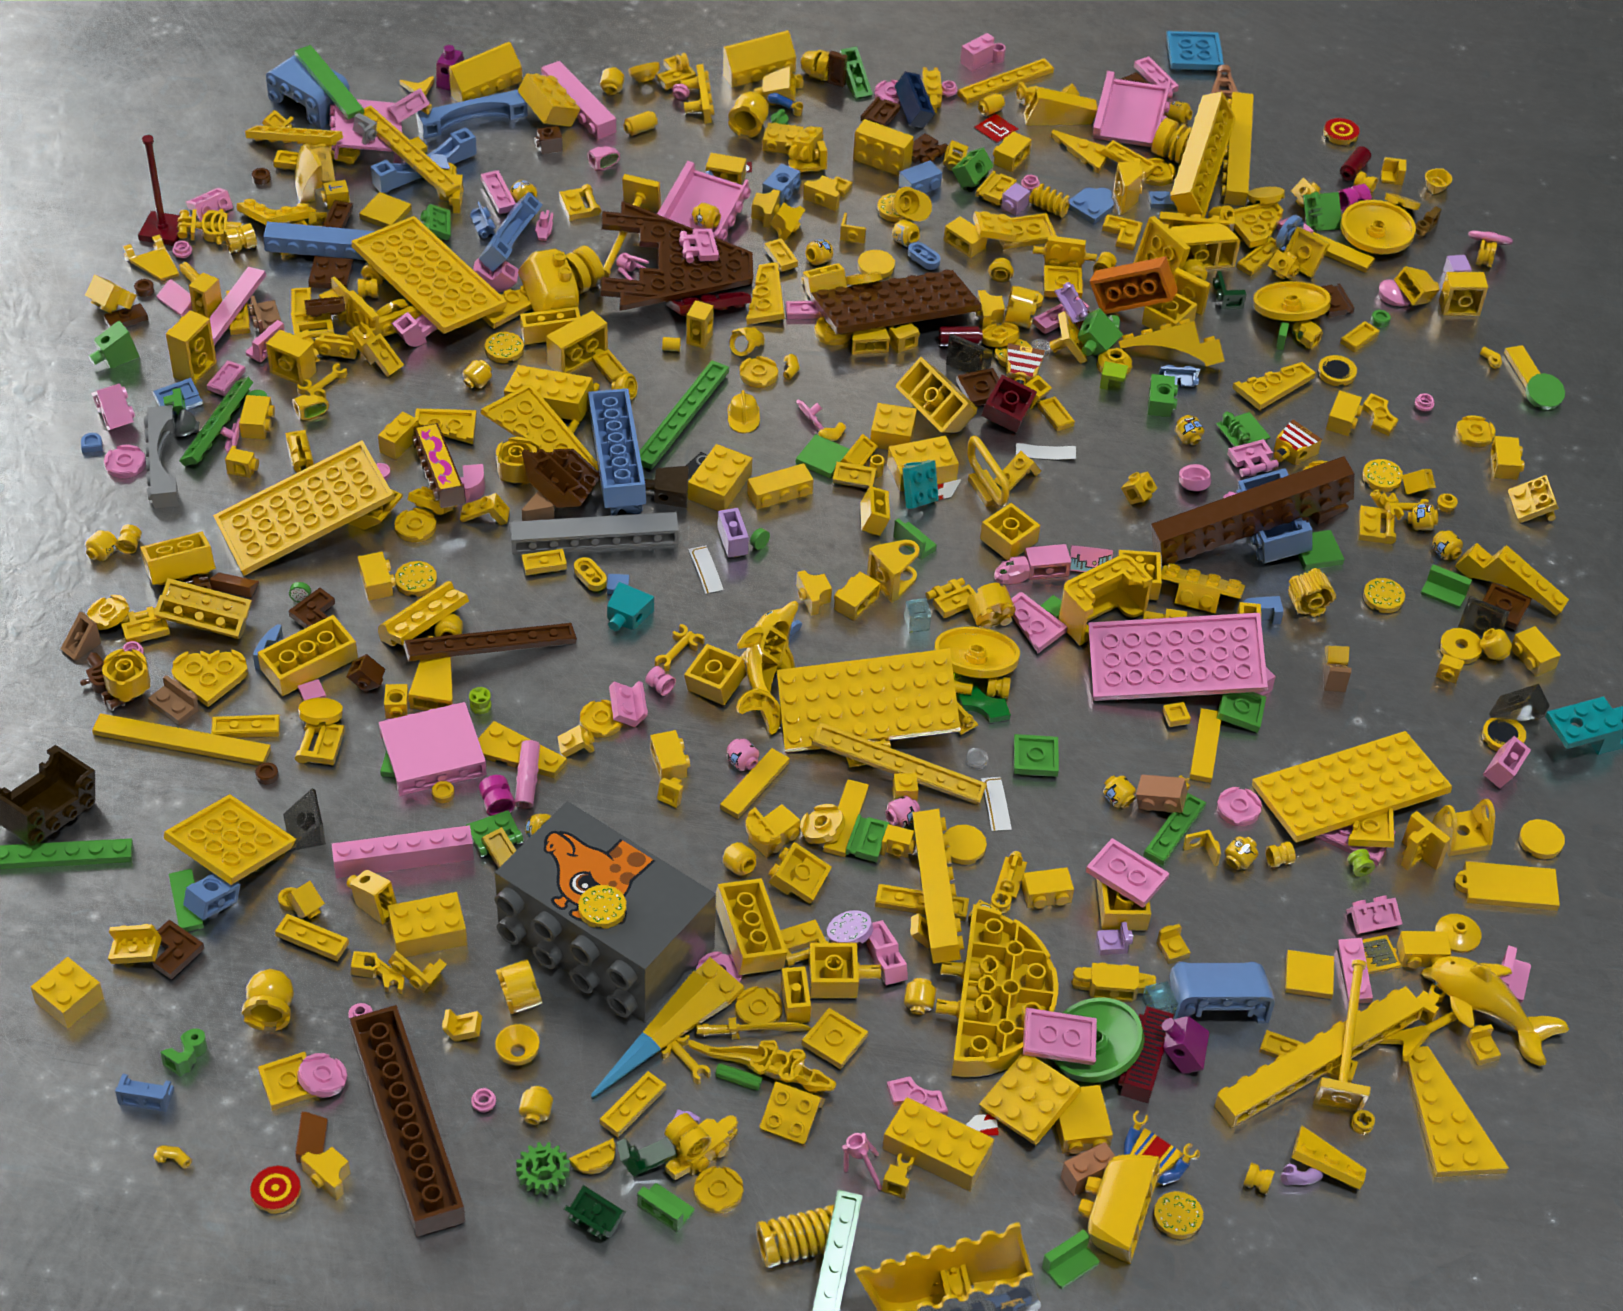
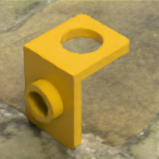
M844 213L840 240L864 244L866 228L846 225L847 213Z
M1210 830L1185 836L1184 851L1205 846L1213 865L1218 866L1221 856L1220 845L1214 839ZM1201 838L1198 842L1190 844L1193 839Z

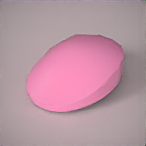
M1384 280L1380 283L1379 297L1383 302L1394 306H1407L1411 304L1394 280Z
M1192 464L1183 467L1179 471V481L1184 488L1190 491H1203L1211 484V474L1206 467Z

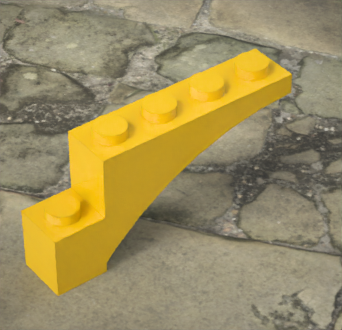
M1190 318L1180 320L1179 325L1171 326V323L1161 325L1160 330L1153 331L1152 328L1142 330L1141 335L1134 336L1133 333L1123 335L1122 340L1118 341L1120 349L1141 345L1173 348L1200 359L1205 363V366L1225 362L1220 338L1215 339V336L1203 338L1204 342L1200 343L1195 320L1190 321Z
M1476 543L1461 556L1455 565L1467 578L1482 579L1512 588L1534 599L1556 616L1562 612L1569 601L1563 593L1507 545L1492 556Z

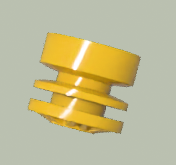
M1169 118L1163 119L1153 139L1152 153L1161 157H1166L1169 154V160H1175V162L1181 164L1192 127L1188 128L1187 125L1183 124L1179 128V122Z

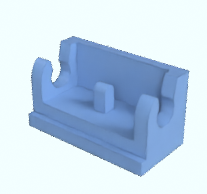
M122 1074L115 1093L120 1105L166 1112L174 1086L171 1085V1081H165L164 1085L132 1081L128 1078V1074Z

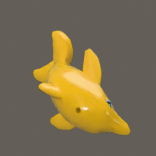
M797 601L789 602L783 608L768 611L759 619L754 628H750L741 636L737 643L738 649L747 648L740 657L746 663L747 677L752 690L747 691L741 696L736 705V710L740 714L751 710H760L766 723V729L771 735L777 732L782 720L781 707L778 701L771 695L773 680L777 670L795 668L794 656L788 646L791 624L798 610Z
M1447 956L1439 958L1431 967H1426L1421 971L1425 979L1434 982L1437 987L1450 997L1451 1009L1457 1019L1468 1028L1475 1027L1474 1009L1495 1017L1518 1032L1520 1052L1532 1064L1538 1066L1546 1065L1547 1060L1542 1051L1543 1040L1552 1035L1569 1031L1567 1023L1560 1018L1552 1016H1526L1511 989L1500 978V976L1512 974L1509 967L1500 964L1478 963L1463 957Z

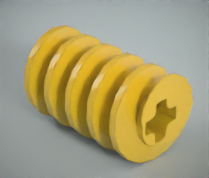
M1043 183L1033 189L1029 196V203L1041 207V209H1047L1048 212H1053L1054 215H1059L1061 218L1065 217L1070 206L1069 195H1066L1063 199V192L1057 195V190L1054 189L1050 193L1051 187L1047 186L1044 190L1045 184Z

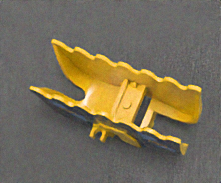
M1020 1223L1008 1225L1006 1231L1002 1234H997L992 1230L983 1232L981 1238L977 1241H972L970 1238H961L956 1241V1245L952 1248H947L945 1245H936L931 1248V1252L927 1255L911 1252L906 1255V1259L903 1262L886 1259L881 1262V1266L878 1269H871L869 1266H861L854 1269L855 1274L877 1311H1038L1041 1307L1029 1257L1022 1239Z

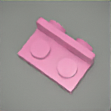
M216 188L186 201L188 209H196L199 221H202L203 215L207 211L223 209L225 212L233 208L228 191L221 188Z
M277 320L269 326L260 336L254 339L252 346L246 350V355L261 363L268 357L266 343L279 329L285 331L284 323Z
M638 681L632 688L617 682H613L609 686L613 719L636 727L648 714L643 682Z
M1386 895L1373 898L1374 902L1366 903V900L1353 902V907L1346 910L1347 914H1352L1357 934L1403 924L1396 898L1387 899Z

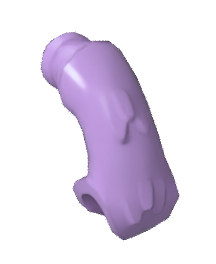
M1287 1164L1283 1169L1284 1173L1280 1176L1281 1182L1285 1185H1307L1316 1183L1323 1178L1321 1171L1311 1167L1306 1172H1300L1294 1164Z

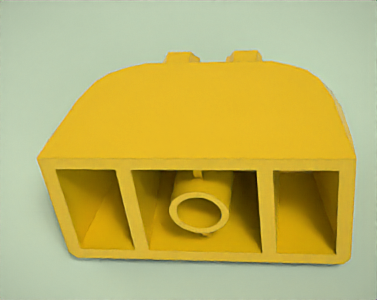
M1220 223L1173 226L1170 228L1172 232L1191 248L1186 261L1197 259L1203 263L1206 270L1235 267L1241 240L1228 227Z
M558 249L533 252L518 270L533 311L540 312L571 307L579 308L577 284L565 253Z
M922 357L913 364L896 384V388L941 433L961 431L977 413V407L947 377Z
M1132 1154L1113 1157L1107 1164L1102 1179L1088 1177L1085 1191L1097 1195L1095 1202L1082 1198L1078 1208L1079 1214L1089 1218L1088 1234L1091 1242L1104 1252L1128 1264L1132 1262L1160 1173L1159 1157Z

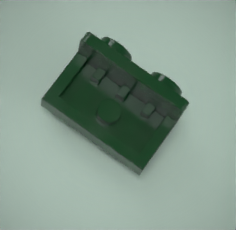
M585 1185L582 1186L572 1204L564 1207V1210L570 1213L567 1218L578 1225H581L582 1222L590 1226L588 1231L599 1238L602 1235L611 1238L626 1211Z

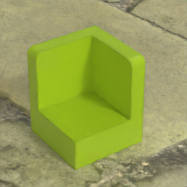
M1105 361L1100 389L1107 390L1109 380L1125 382L1128 366Z

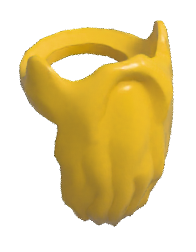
M744 327L733 330L729 341L730 348L735 355L746 356L754 350L755 346H763L765 344V337L755 327ZM744 335L748 340L747 349L744 352H739L735 348V340L737 337Z

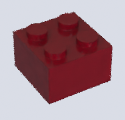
M1001 375L984 406L981 416L1017 433L1034 402L1037 391Z

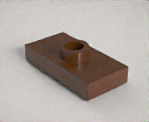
M830 51L828 58V83L840 87L845 86L848 55Z
M141 303L132 305L131 309L122 308L103 315L108 327H111L119 320L125 327L148 320V315Z

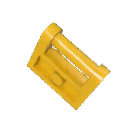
M585 184L578 189L559 192L560 200L569 221L601 214L602 210L595 201L591 185ZM581 197L587 198L590 208H585Z
M306 311L291 313L294 335L307 329L320 328L327 329L309 331L312 339L320 338L322 332L334 334L330 313H324L319 317L306 315Z
M1361 505L1359 509L1358 540L1394 544L1396 542V534L1394 533V519L1396 515L1392 520H1389L1386 516L1388 510ZM1381 518L1386 519V533H1380Z
M320 722V725L306 723L304 727L305 735L300 750L296 752L295 760L302 764L314 762L334 765L344 736V725H325L323 722ZM319 733L314 750L309 751L314 734Z
M816 919L780 930L788 951L785 961L787 968L794 966L796 962L809 959V949L791 954L792 952L808 948L810 943H829L826 941Z

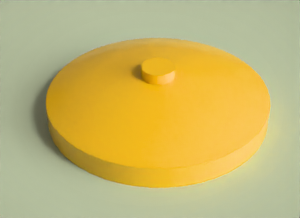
M1364 200L1350 205L1344 211L1340 224L1342 234L1352 245L1375 254H1392L1406 249L1412 243L1416 231L1415 222L1409 213L1395 204L1381 200Z
M1295 281L1278 282L1257 290L1253 297V306L1258 313L1268 318L1282 321H1302L1325 314L1330 308L1331 297L1324 288L1314 284Z
M957 627L944 631L935 640L934 650L950 648L953 672L975 678L1000 677L1011 673L1019 664L1020 650L1017 644L1008 636L991 629Z

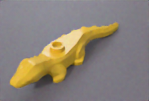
M688 1040V1046L702 1054L724 1061L730 1060L745 1064L759 1075L764 1074L788 1083H800L808 1092L834 1091L836 1087V1082L821 1071L804 1066L806 1054L803 1050L791 1049L789 1052L780 1050L774 1040L761 1041L759 1046L712 1047Z

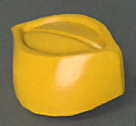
M1443 168L1427 171L1425 174L1427 189L1432 195L1443 192L1450 186L1452 176Z

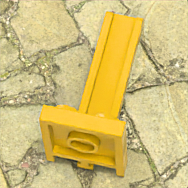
M354 290L346 293V324L352 329L363 321L364 324L369 326L375 336L379 333L383 337L395 333L396 331L392 323L407 312L414 319L422 315L412 305L379 317L374 309Z

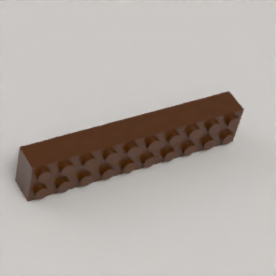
M1345 456L1154 522L1151 524L1154 552H1160L1162 566L1174 564L1179 560L1194 557L1199 553L1211 551L1216 547L1231 544L1245 537H1251L1259 531L1270 530L1273 527L1290 523L1301 517L1310 516L1318 511L1327 510L1341 503H1347L1354 499L1355 474Z
M397 1005L349 1018L353 1040L416 1237L466 1222L464 1205Z

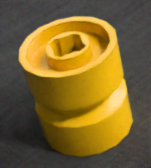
M251 223L240 225L238 230L235 227L224 230V238L230 254L241 251L242 247L246 250L257 247V239Z
M688 1113L680 1114L674 1118L665 1129L664 1135L674 1146H679L678 1151L688 1161L702 1155L711 1143L709 1135L701 1127H698V1123Z

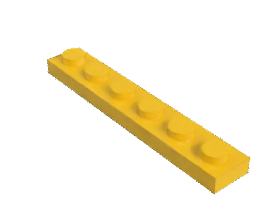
M256 125L245 131L246 138H251L255 141L268 140L269 142L283 141V143L297 142V144L311 143V145L326 144V146H334L339 140L343 139L342 131Z

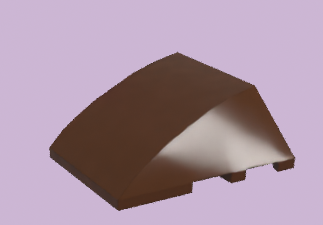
M539 449L537 452L532 453L529 450L522 451L527 481L556 508L581 506L600 479L599 471L574 449H554L553 452H545L543 449Z

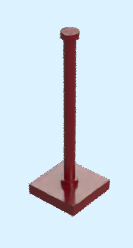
M145 135L142 137V143L145 145L156 211H150L138 233L139 241L154 243L152 237L160 235L164 245L174 246L179 240L177 225L179 224L178 218L180 215L164 213L153 150L154 138L151 135Z

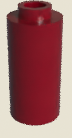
M1359 146L1354 150L1340 168L1342 178L1352 181L1357 177L1358 173L1362 171L1371 159L1372 155L1368 148Z
M978 326L939 327V346H979V342L983 341V331L979 330Z

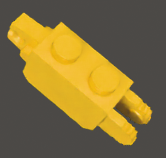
M923 67L922 82L933 110L937 113V108H941L942 102L941 74L938 71V67H934L930 71L927 70V67Z
M806 127L792 141V147L789 149L788 154L789 158L812 162L814 160V149H817V141H823L824 139L823 127Z
M1101 962L1092 963L1091 968H1075L1071 984L1075 989L1088 990L1089 996L1092 998H1111L1121 1002L1132 1003L1136 1000L1137 993H1155L1156 976L1140 973L1139 966L1128 964L1114 965Z
M728 1115L718 1123L714 1119H705L698 1127H701L711 1138V1143L707 1150L698 1158L688 1161L678 1151L679 1146H676L677 1157L665 1165V1171L676 1180L687 1173L694 1176L699 1171L702 1172L707 1169L714 1159L720 1158L728 1152L730 1140L738 1133L736 1117Z

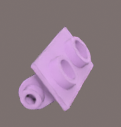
M1067 282L1063 285L1064 288L1057 289L1054 292L1072 323L1084 321L1085 317L1088 316V309H1086L1081 299L1076 301L1079 295L1074 285Z

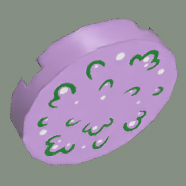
M859 910L839 914L833 918L827 927V935L831 943L861 942L862 944L872 935L873 931L870 916L866 912Z

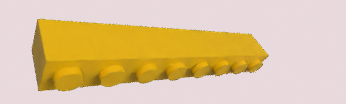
M1232 92L1231 99L1227 100L1236 120L1224 155L1226 160L1223 162L1222 171H1226V173L1223 172L1222 183L1225 185H1222L1221 196H1224V204L1246 206L1249 191L1254 94Z
M939 809L912 812L933 964L961 960L960 950H964L962 935L958 936L957 932H962L960 918H955V915L959 914L958 902L952 899L957 897L955 883L950 884V881L954 880L953 868L947 865L951 864L952 861L950 850H945V847H949L948 834H943V831L947 830L945 817H940Z

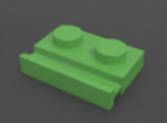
M858 814L846 847V854H855V857L877 862L881 853L882 840L887 825L890 822L871 817L866 819Z

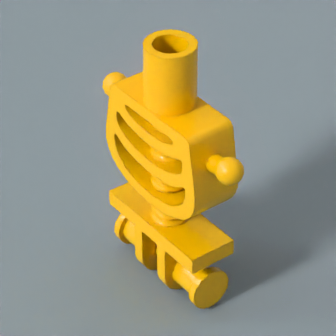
M183 209L179 212L180 217L178 218L179 224L177 229L179 230V238L185 239L188 237V233H191V240L195 241V230L201 229L202 236L206 241L216 242L218 245H221L222 242H225L224 230L233 227L238 230L242 223L228 222V214L223 209L207 211L203 215L202 221H196V209L192 210V217L189 216L188 210Z

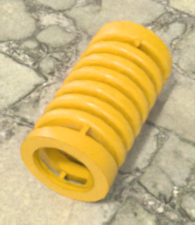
M834 1204L826 1206L824 1209L817 1208L815 1211L799 1212L796 1216L790 1214L787 1218L784 1216L779 1217L777 1220L772 1218L767 1223L764 1221L757 1222L758 1245L765 1266L779 1265L781 1260L783 1263H788L790 1257L793 1261H797L799 1254L802 1259H806L809 1254L814 1257L818 1254V1251L820 1254H824ZM774 1237H777L778 1248H777V1245H776V1242H775Z

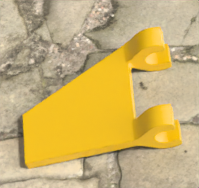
M160 235L152 237L154 251L135 256L131 244L123 246L124 256L127 261L161 282L180 276Z

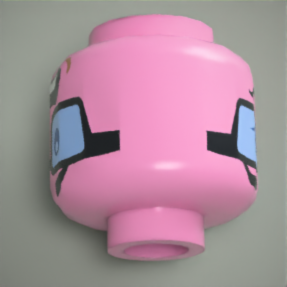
M745 738L735 739L728 745L726 757L737 770H752L758 763L759 750Z
M902 796L888 804L885 815L890 825L904 828L914 823L912 812H919L920 806L916 800H912L908 796Z

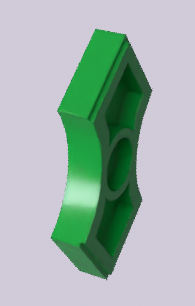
M978 686L972 687L971 695L956 693L960 705L965 711L981 714L988 723L1010 720L1011 718L1005 698L996 699L989 697L981 692Z

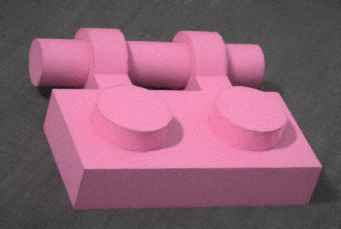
M693 229L692 235H687L686 231L680 232L679 242L683 247V257L686 258L688 263L694 261L693 256H698L699 261H718L719 253L712 229Z
M1264 439L1228 448L1227 455L1236 468L1240 466L1245 467L1239 470L1241 477L1247 475L1249 477L1255 476L1256 473L1262 471L1265 473L1270 472L1273 468L1279 466L1277 460H1269L1272 458L1273 452Z

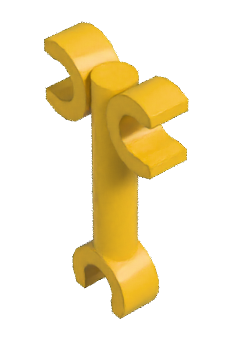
M337 363L333 365V371L312 386L311 381L305 379L306 387L298 384L297 391L301 395L309 396L314 394L326 398V392L323 388L336 378L343 379L347 377V369L344 368L340 371V364Z
M1383 493L1379 497L1380 502L1388 510L1386 516L1389 520H1392L1395 515L1400 520L1404 516L1403 511H1412L1415 505L1427 504L1429 502L1427 499H1421L1419 503L1395 502L1397 497L1394 493H1391L1389 497H1387L1386 493Z
M680 624L679 631L681 633L672 632V638L679 642L666 655H658L655 658V666L665 663L664 670L665 672L669 671L671 661L688 644L691 650L697 651L698 644L695 642L704 644L705 637L688 631L687 626Z
M689 1035L677 1038L664 1047L666 1050L662 1051V1058L667 1059L671 1055L672 1049L693 1072V1081L699 1085L701 1084V1078L698 1074H705L707 1078H710V1068L706 1065H699L683 1048V1046L688 1045Z

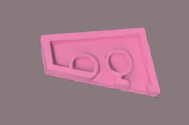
M1020 592L1011 598L1016 608L1012 617L1037 653H1040L1067 632L1065 624L1024 593Z

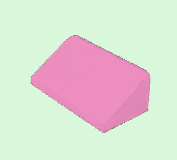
M172 279L165 284L156 296L158 300L181 317L190 310H193L190 293Z

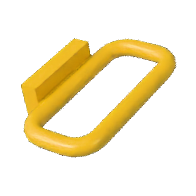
M974 435L969 438L967 456L975 473L968 475V481L985 507L995 504L1004 507L1008 504L1010 486L1008 479L982 440ZM976 447L998 478L1002 491L987 469L983 470L978 463L975 455Z

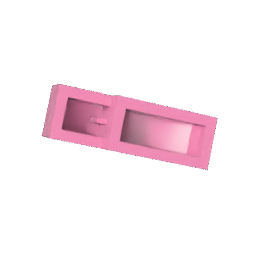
M883 920L873 922L872 935L865 942L874 964H881V978L885 985L908 980L907 963L899 953L897 941Z

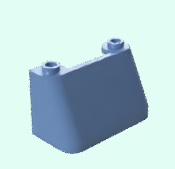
M1179 962L1171 968L1169 978L1175 1019L1185 1016L1189 1017L1195 1013L1196 1017H1201L1202 1010H1247L1248 1017H1252L1253 1014L1256 1015L1257 1023L1270 1022L1275 999L1264 967L1256 962Z

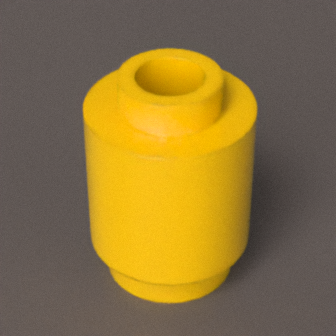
M994 93L980 99L978 103L979 112L984 116H989L1002 110L1005 106L1004 97L1001 94Z
M1229 205L1215 206L1209 211L1208 218L1214 215L1220 216L1222 220H1229V217H1235V212Z

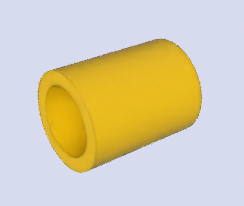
M663 337V351L680 352L681 338Z
M873 455L870 458V467L877 468L875 478L883 475L884 458L881 455Z

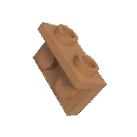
M250 296L249 312L251 316L254 315L252 317L254 328H258L261 335L277 320L281 322L275 300L257 303L255 296Z
M166 675L163 677L164 686L148 698V702L180 726L199 711L198 698L193 691H188L182 687L178 680H173Z

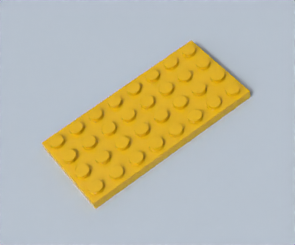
M415 216L351 241V247L443 334L507 306V301Z
M361 440L213 515L241 572L245 576L394 500L395 497L366 445Z
M950 648L777 670L786 753L822 749L812 744L820 722L872 742L882 741V739L894 740L961 731Z
M1406 731L1252 779L1253 788L1295 842L1352 825L1355 821H1364L1365 819L1372 818L1374 814H1377V816L1386 814L1391 808L1395 811L1451 793L1452 785Z

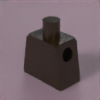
M689 466L657 468L655 479H644L646 491L654 492L655 503L687 508Z

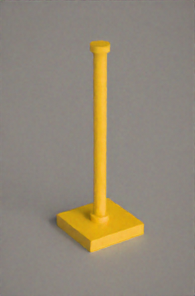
M624 174L622 178L623 200L645 210L658 213L661 208L660 182ZM619 232L603 266L605 277L610 276L611 267L628 232Z
M1359 959L1353 960L1351 965L1353 976L1339 1080L1322 1077L1313 1100L1315 1104L1355 1112L1363 1110L1370 1096L1371 1088L1348 1082L1362 974L1366 968V962Z

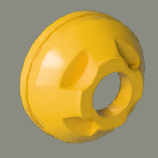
M659 62L641 64L629 68L628 73L638 83L651 81L658 74L660 64Z
M1120 348L1108 349L1106 352L1099 354L1097 359V368L1101 373L1105 361L1127 365V375L1132 369L1131 357ZM1111 354L1119 355V356H1121V357H1120V358H1113V357L1111 356Z
M522 1024L505 1027L497 1035L495 1041L496 1052L499 1058L507 1064L518 1066L532 1061L536 1057L540 1045L537 1033L531 1027ZM516 1047H521L525 1050V1053L522 1056H514L511 1054V1051Z

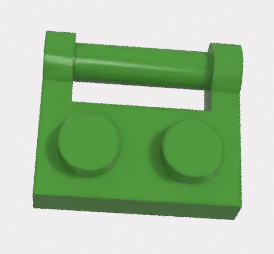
M509 810L466 824V826L470 825L472 842L480 857L486 856L488 853L481 840L482 837L501 827L507 835H510L508 838L512 844L524 843L522 833L518 830Z

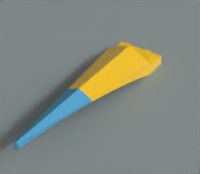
M709 957L696 971L689 975L597 1086L591 1097L596 1098L658 1051L696 1027V1025L729 1006L745 990L744 985Z

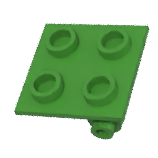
M1313 192L1303 195L1306 225L1313 231L1341 229L1339 192L1320 194L1319 192Z
M1225 412L1222 415L1223 420L1216 423L1234 447L1271 438L1250 412L1235 417L1233 413Z

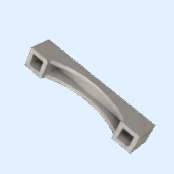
M172 405L147 407V416H144V424L148 430H144L145 441L149 442V444H145L146 457H149V459H146L147 471H150V473L146 474L147 485L151 486V488H147L148 501L152 500L154 509L179 506L176 477L169 476L160 463L164 443L171 434H175Z

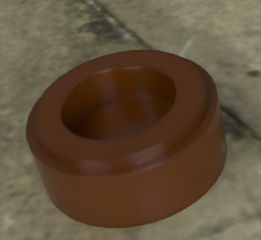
M257 168L252 172V181L255 184L264 185L271 180L270 171L266 168Z
M148 279L138 280L134 284L135 294L140 297L152 295L154 293L153 282Z
M262 763L255 770L257 781L263 785L273 784L279 777L278 768L273 763Z

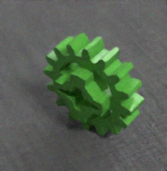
M538 1142L537 1148L534 1149L529 1145L528 1153L523 1151L520 1153L521 1159L516 1161V1176L519 1177L520 1185L526 1184V1191L534 1188L536 1195L540 1193V1190H544L545 1194L549 1195V1189L552 1188L557 1192L558 1184H566V1178L570 1176V1160H567L566 1152L560 1153V1146L557 1145L553 1149L551 1148V1142H548L546 1147H542V1144ZM556 1162L559 1164V1167H560L559 1170L557 1169V1166L555 1165ZM527 1167H529V1171L531 1172L530 1175L528 1174V1172H527V1170H526Z

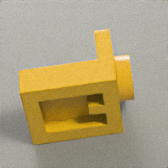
M1019 82L1016 96L1024 106H1027L1037 86L1027 88L1023 82Z
M1444 654L1436 677L1456 684L1465 661Z
M1180 924L1167 925L1159 930L1156 943L1168 964L1190 958L1191 952L1180 935L1182 930Z
M1491 1024L1473 1027L1465 1043L1477 1065L1494 1062L1501 1057V1053L1491 1037L1494 1029Z

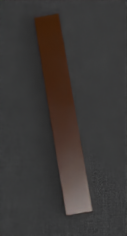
M572 623L409 639L404 640V648L408 661L575 644L577 637Z

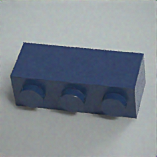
M905 71L894 87L909 125L924 128L935 112L920 74Z

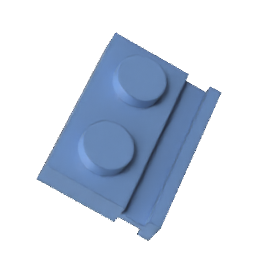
M191 378L153 391V396L159 406H165L163 397L172 395V389L181 388L185 397L186 410L203 405V400L200 398Z

